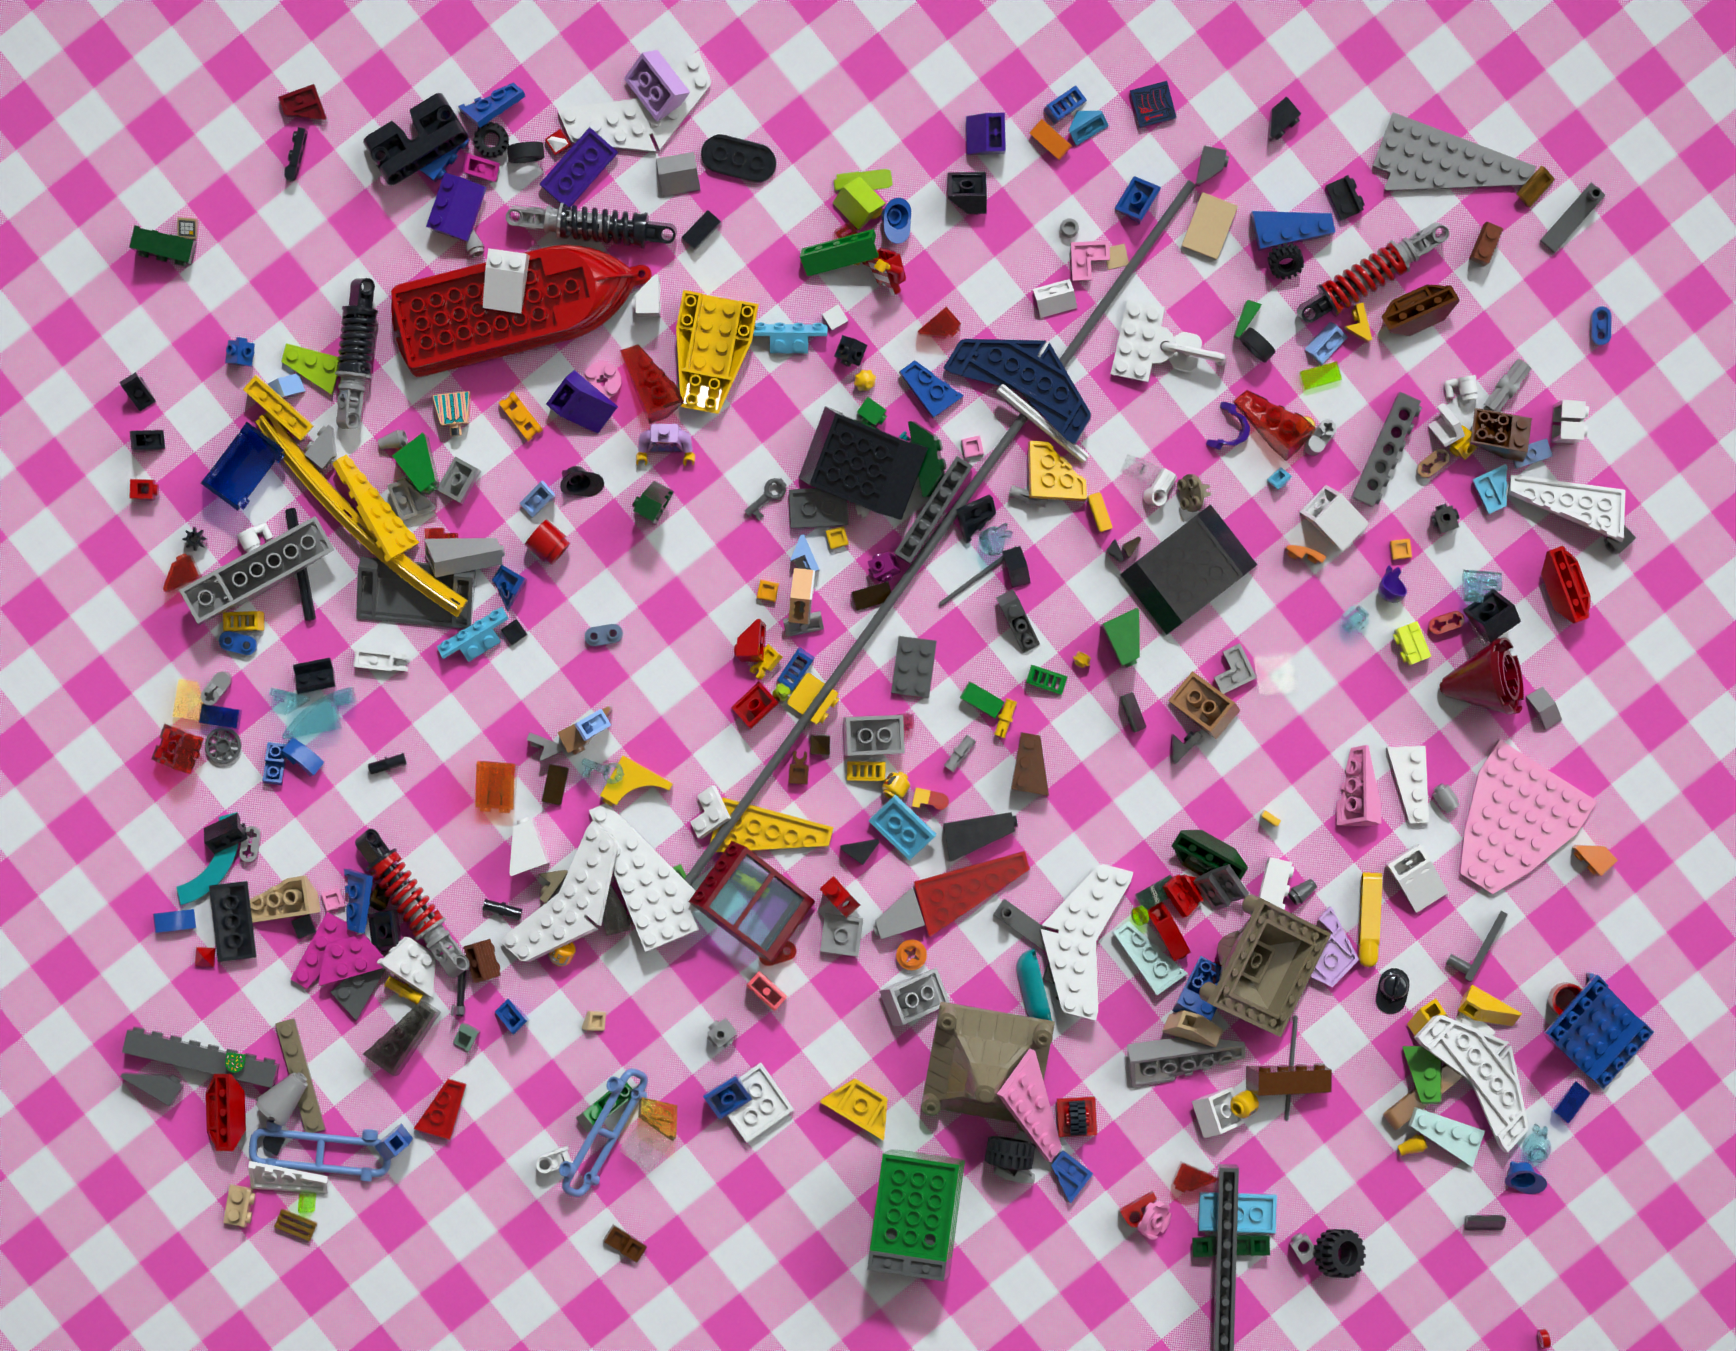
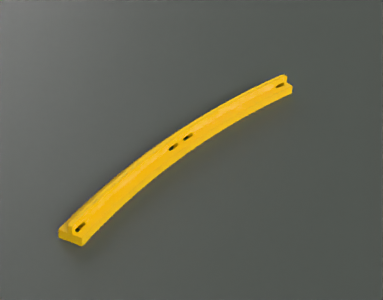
M269 412L259 416L260 418L255 422L275 450L308 490L341 525L401 578L454 616L459 617L468 600L433 577L404 553L386 562L384 550L378 548L376 544L378 540L375 534L369 532L361 515L327 481L309 458L304 455L305 453L284 426ZM268 418L270 419L274 427H272L271 424L268 422ZM344 510H346V511L352 516V518H350V517L344 512ZM358 523H359L362 527H364L366 530L364 531L361 527H359V526H358ZM453 598L454 600H456L457 602H459L460 605H458L457 603H455V602L452 601L451 599Z

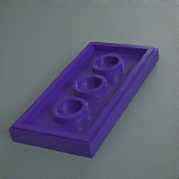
M589 127L539 185L560 204L564 203L571 207L619 152Z

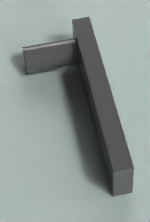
M1591 182L1540 241L1555 253L1604 198L1605 194L1602 190Z
M1003 899L993 914L1046 952L1040 929L1049 930L1006 899Z
M1500 911L1472 965L1453 954L1450 955L1446 964L1466 974L1465 979L1472 982L1508 914Z

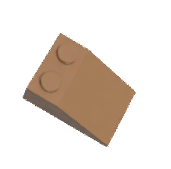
M1193 671L1168 700L1215 739L1221 735L1240 712L1239 707L1234 701Z
M607 706L602 710L606 717H608L613 709L611 706ZM574 724L557 732L567 752H573L574 755L584 751V746L592 739L584 741Z

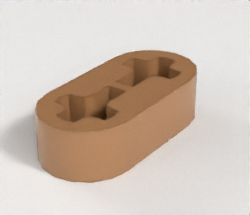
M1442 448L1437 449L1422 460L1416 468L1418 475L1422 478H1428L1449 462L1450 455L1448 451ZM1437 453L1445 454L1444 462L1440 460L1435 464L1434 460L1438 457ZM1430 463L1433 465L1429 468V474L1421 472L1423 469L1422 465L1427 466Z

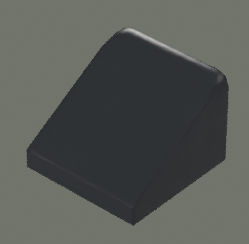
M1114 539L1106 552L1117 561L1122 562L1124 558L1116 539Z

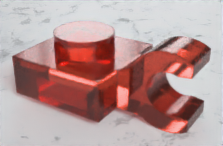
M425 528V539L458 538V533H445V528Z

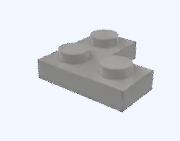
M1240 643L1223 651L1230 670L1213 677L1220 692L1223 694L1257 678Z

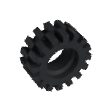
M489 122L477 128V132L475 131L474 145L481 155L487 158H497V156L503 155L504 151L506 152L509 145V136L502 126L496 122ZM495 133L498 136L499 142L495 147L485 145L484 138L487 134Z
M1283 243L1284 246L1282 247L1279 244L1277 249L1275 247L1272 248V252L1268 254L1267 260L1273 276L1275 275L1278 279L1280 276L1282 280H1285V277L1292 279L1291 275H1294V277L1298 276L1297 272L1301 273V268H1304L1301 250L1292 243L1289 246L1287 243ZM1283 259H1293L1287 264H1279Z

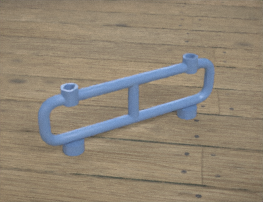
M631 1068L626 1070L620 1078L613 1076L608 1079L606 1087L612 1093L573 1163L564 1161L559 1167L560 1175L564 1176L562 1189L566 1194L580 1197L589 1190L591 1185H598L600 1177L597 1174L638 1101L643 1102L647 1098V1093L644 1090L648 1084V1078L643 1071ZM631 1076L639 1078L640 1083L637 1088L632 1090V1098L613 1132L602 1128L628 1079ZM597 1134L609 1138L591 1171L584 1175V1183L581 1188L574 1189L570 1187L571 1180Z
M267 1120L266 1128L254 1131L250 1137L249 1157L251 1161L297 1170L359 1175L362 1181H372V1177L385 1175L391 1165V1159L386 1162L383 1159V1166L380 1169L323 1164L325 1142L374 1147L381 1140L378 1139V1131L372 1129H364L361 1138L282 1130V1126L274 1123L275 1120ZM260 1136L317 1141L315 1163L277 1160L275 1158H259L256 1153L257 1140Z

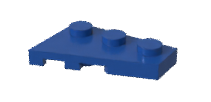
M512 83L493 91L489 97L484 99L478 97L474 99V103L467 106L462 104L458 108L462 114L480 128L526 96L521 88Z

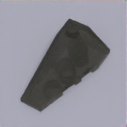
M611 882L603 915L606 936L631 930L630 926L633 925L631 915L627 913Z

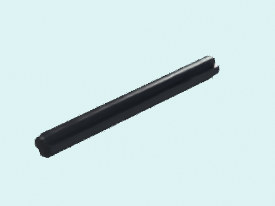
M295 508L286 509L288 530L299 525ZM306 567L297 573L305 620L311 621L316 619Z

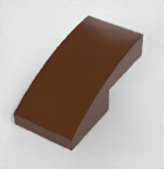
M614 1224L603 1239L606 1244L620 1251L621 1254L636 1263L647 1248L645 1244Z

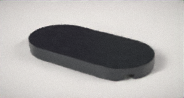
M717 134L708 138L701 149L704 165L715 173L760 183L768 180L776 169L774 153L763 144Z

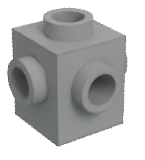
M725 1017L720 1022L716 1020L708 1027L710 1031L707 1032L709 1035L707 1039L714 1047L717 1045L720 1048L723 1045L726 1048L734 1041L732 1037L738 1032ZM718 1031L724 1032V1036H718Z

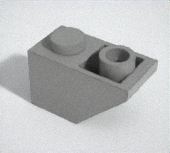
M327 425V427L323 426L317 433L319 437L315 442L311 441L305 448L307 452L304 454L324 470L337 455L334 428L330 425Z

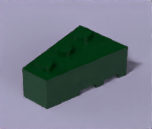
M134 225L129 248L138 252L137 256L148 258L149 255L156 256L158 261L167 262L169 259L175 261L174 264L186 267V264L192 265L197 242L172 234L160 233L156 230L143 229L140 226Z
M653 481L642 493L641 497L637 496L632 504L633 512L657 525L674 491Z

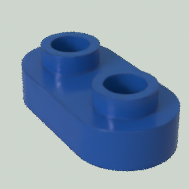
M1604 306L1597 307L1591 314V339L1597 345H1604L1611 339L1612 315L1610 310ZM1599 313L1603 314V320L1598 319ZM1599 332L1603 333V339L1598 338L1597 334Z
M226 631L219 637V645L224 650L244 655H251L257 650V641L251 636ZM227 637H230L232 640L230 644L225 643ZM245 642L250 643V647L248 649L244 648Z

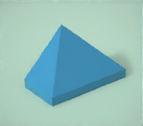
M1101 110L1077 111L1068 131L1077 146L1109 125Z

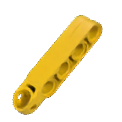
M1362 872L1358 958L1360 964L1364 967H1373L1378 962L1382 873Z

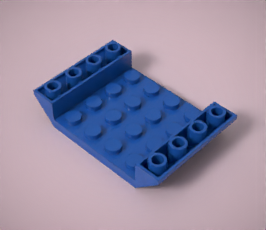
M1594 975L1547 1028L1544 1034L1580 1070L1604 1090L1651 1037L1654 1031L1608 988L1609 985L1599 975Z

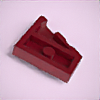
M315 84L278 97L285 116L327 120Z

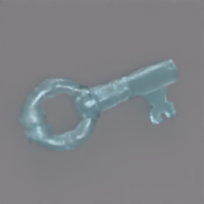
M587 758L582 760V765L585 766V771H583L582 775L589 778L590 772L593 769L601 772L608 784H615L621 781L622 776H624L623 769L619 763L614 762L604 766ZM612 767L618 769L616 773L618 775H615L614 779L608 777Z

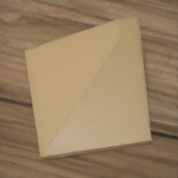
M588 1011L582 1029L605 1031L606 1012Z

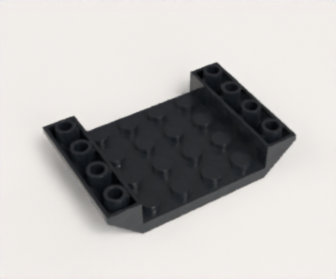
M825 406L799 478L813 487L871 511L902 520L928 447L913 441H906Z
M1210 504L1123 571L1120 576L1167 635L1257 566V563Z

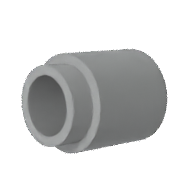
M1441 783L1433 789V797L1446 813L1459 806L1458 798L1448 784L1444 785Z

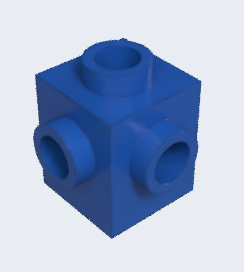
M236 337V340H228L225 363L252 366L255 344L249 343L247 338Z

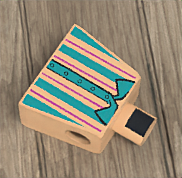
M466 391L433 395L440 425L449 426L451 437L461 436V425L469 424L471 393Z

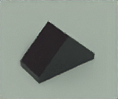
M163 430L130 431L132 451L144 452L165 449Z
M1021 546L1003 550L1002 554L1012 588L1031 583L1028 565Z
M874 839L840 845L841 850L864 865L879 844V840Z

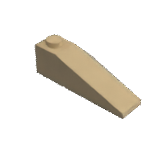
M306 875L287 878L262 894L250 899L253 922L321 912L318 893Z

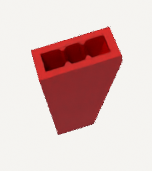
M1162 901L1145 910L1174 961L1183 959L1187 954L1191 953L1176 922Z

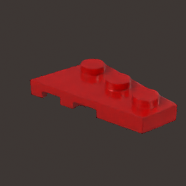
M448 1078L413 1129L450 1140L467 1084Z

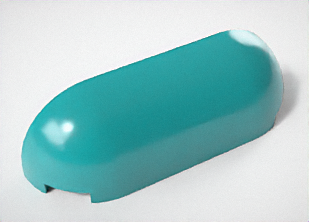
M1030 949L1019 957L1016 964V972L1025 1009L1029 1017L1052 1021L1035 949Z

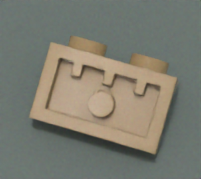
M230 1184L223 1223L238 1225L242 1228L251 1223L252 1212L249 1211L250 1206L254 1205L256 1196L252 1188Z

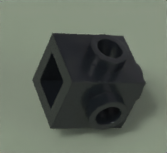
M842 335L834 357L840 359V363L845 366L851 367L852 364L860 366L867 344Z
M1445 503L1436 506V511L1431 512V523L1433 527H1437L1439 534L1459 528L1457 521L1460 519L1456 508L1453 509L1452 505L1447 507ZM1443 515L1447 517L1446 521L1443 519Z

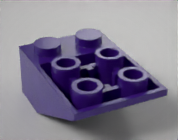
M575 370L564 378L546 403L560 417L597 434L618 408L615 403Z

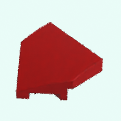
M1186 874L1175 875L1162 887L1182 918L1188 917L1198 906V903L1203 902L1201 891L1194 883V880L1198 877Z

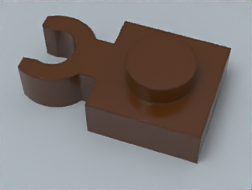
M794 751L793 759L795 764H790L788 783L808 784L809 765H803L807 759V752L804 751L803 758L799 759L796 756L797 751Z

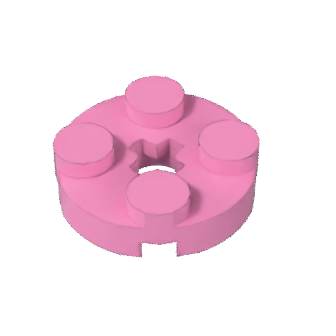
M608 362L593 363L586 369L583 376L609 399L615 396L622 384L620 372L613 364ZM602 375L608 379V382H605V386L597 383V380Z
M1158 1201L1154 1204L1150 1202L1146 1206L1142 1221L1138 1224V1230L1142 1232L1143 1236L1154 1240L1158 1238L1156 1235L1159 1232H1165L1171 1220V1213L1169 1212L1171 1208L1169 1205Z

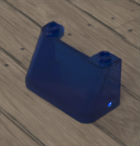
M247 421L210 472L201 481V484L237 511L240 508L244 510L250 502L247 498L275 462L279 464L285 456L282 453L284 449Z

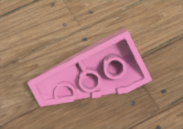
M1369 746L1353 747L1350 749L1346 766V780L1341 786V789H1343L1341 801L1338 800L1336 806L1337 826H1372L1381 824V802Z

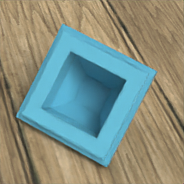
M1280 467L1267 481L1276 489H1280L1286 486L1292 476Z

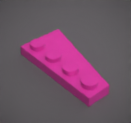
M327 912L295 969L291 980L308 988L320 976L326 944L356 936L358 933L348 930L346 921Z

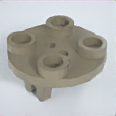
M1187 474L1177 482L1180 507L1183 510L1197 512L1201 509L1204 498L1211 496V492H1206L1210 485L1202 484L1199 477L1195 474Z

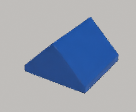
M1134 176L1114 209L1140 224L1161 187Z
M737 1074L703 1095L705 1101L719 1120L752 1100Z

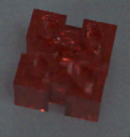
M164 723L159 737L162 740L159 746L156 745L151 760L172 769L191 774L196 761L193 758L198 759L200 757L199 750L202 747L204 738Z

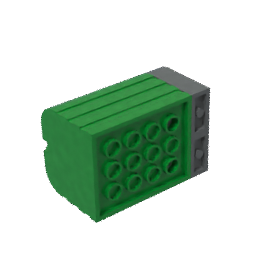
M894 1149L883 1153L867 1270L945 1281L950 1276L965 1160Z

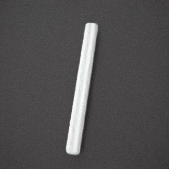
M1003 384L999 386L997 393L1080 462L1087 460L1088 453L1077 444L1073 445L1066 441L1042 415Z

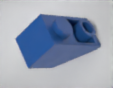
M401 1123L374 1147L386 1162L404 1150L413 1140V1137Z

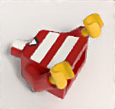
M880 248L877 250L878 258L864 261L862 264L871 268L879 285L888 287L890 294L896 295L901 292L899 284L906 281L901 256L899 253Z

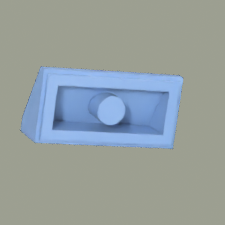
M1330 322L1305 350L1322 365L1348 337L1336 324Z

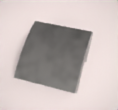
M1230 865L1211 870L1194 880V883L1213 910L1229 907L1232 901L1245 899L1249 894Z

